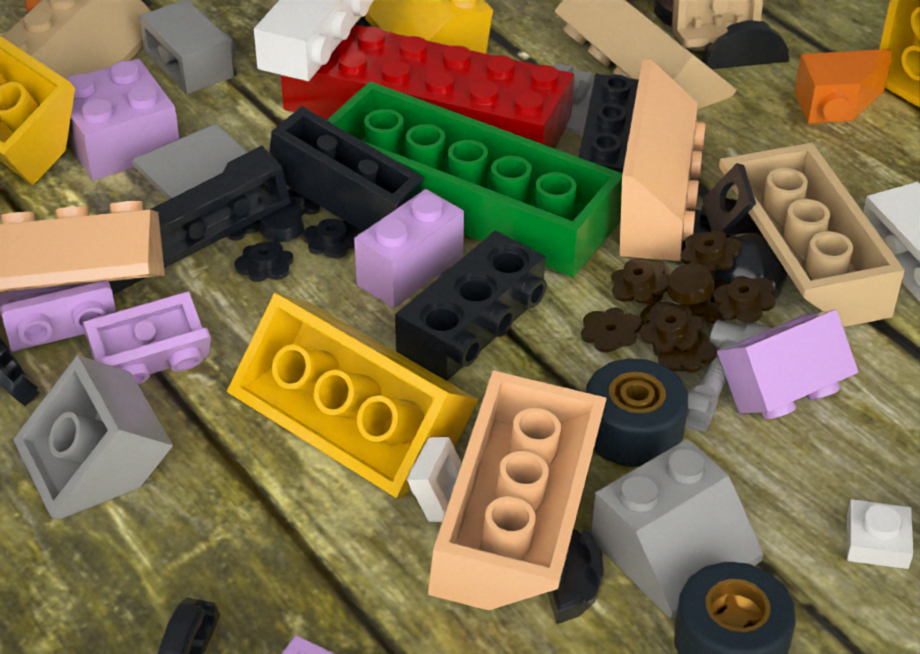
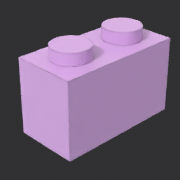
M425 189L354 238L357 286L392 308L397 307L463 258L464 210Z
M837 309L802 315L717 351L738 413H762L765 420L777 418L796 409L794 401L806 395L809 400H814L834 394L841 389L838 381L859 373Z

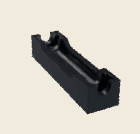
M263 145L228 162L223 173L150 209L158 212L164 268L291 203L282 166ZM145 278L108 282L114 295Z

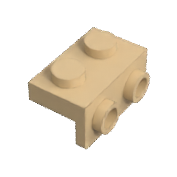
M674 0L672 32L683 47L693 51H704L708 43L711 42L713 44L718 37L728 32L726 27L731 24L746 20L761 21L763 0Z

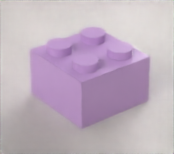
M139 58L132 61H120L111 67L88 74H76L67 79L75 87L67 143L92 181L134 168L132 159L180 139L174 104Z

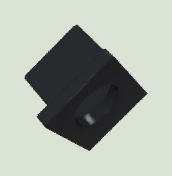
M736 163L702 199L711 231L721 230L725 232L726 238L740 233H757L763 236L748 213L756 205V201L745 166ZM736 184L739 193L738 200L726 198L729 189Z

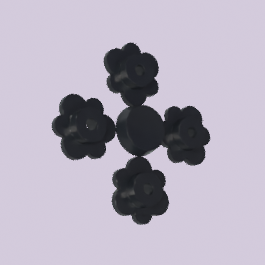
M287 186L290 204L226 237L237 241L243 239L246 234H252L260 230L262 236L272 240L246 246L243 249V255L234 262L235 270L238 273L249 275L252 281L261 282L266 278L273 280L283 279L290 272L289 265L294 261L293 253L283 251V246L280 242L293 240L303 233V240L308 243L311 253H324L330 258H341L348 253V248H355L354 238L358 236L357 228L346 221L324 219L317 226H310L304 230L302 216L305 213L310 215L318 213L320 206Z

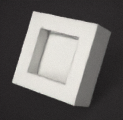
M429 437L407 478L410 489L417 498L428 522L443 521L462 464L449 437Z
M850 499L846 514L847 561L909 569L913 557L911 507Z

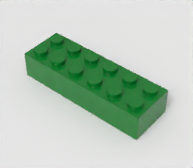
M371 81L327 119V121L423 176L422 191L427 189L464 210V235L483 241L492 232L497 231L544 255L545 267L572 278L577 275L621 222L623 173Z

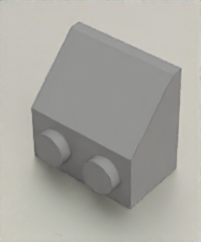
M80 355L74 358L13 439L50 516L56 519H63L139 489L173 447L171 440L131 372Z
M689 439L595 492L592 537L599 548L670 619L676 616L679 595L688 578L703 567L725 561L748 563L755 566L762 561L763 551L729 475Z

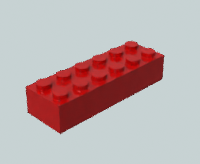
M354 25L347 39L339 43L331 53L329 61L322 65L309 81L281 75L283 110L295 112L303 106L325 120L330 118L370 81L554 149L572 116L574 73L557 70L549 65L539 66L513 60L504 55L494 56L476 52L463 46H449L431 42L419 36L383 31L378 27Z

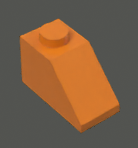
M890 49L801 54L794 92L808 124L853 121L884 92L892 58Z

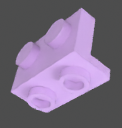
M106 280L96 283L17 290L0 294V311L11 352L85 334L84 321L116 312L110 283Z
M189 291L83 322L84 332L94 360L131 372L137 384L146 381L152 373L169 368L174 372L185 371L199 365L203 358L209 357L211 337L208 329L201 326Z

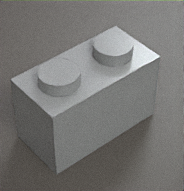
M182 0L139 15L145 53L186 94L234 77L232 58L235 57V47L231 37L226 32L219 30L210 21L206 13L200 12L188 0Z

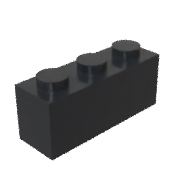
M303 106L271 131L269 153L282 166L286 185L362 232L422 191L423 176Z

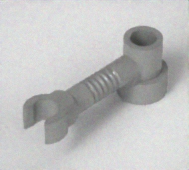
M717 320L713 326L709 342L713 343L718 351L769 330L772 327L757 323H748L747 326ZM718 353L708 367L700 384L695 386L693 391H690L688 394V409L690 411L686 418L685 427L705 432L711 423L718 397L727 381Z

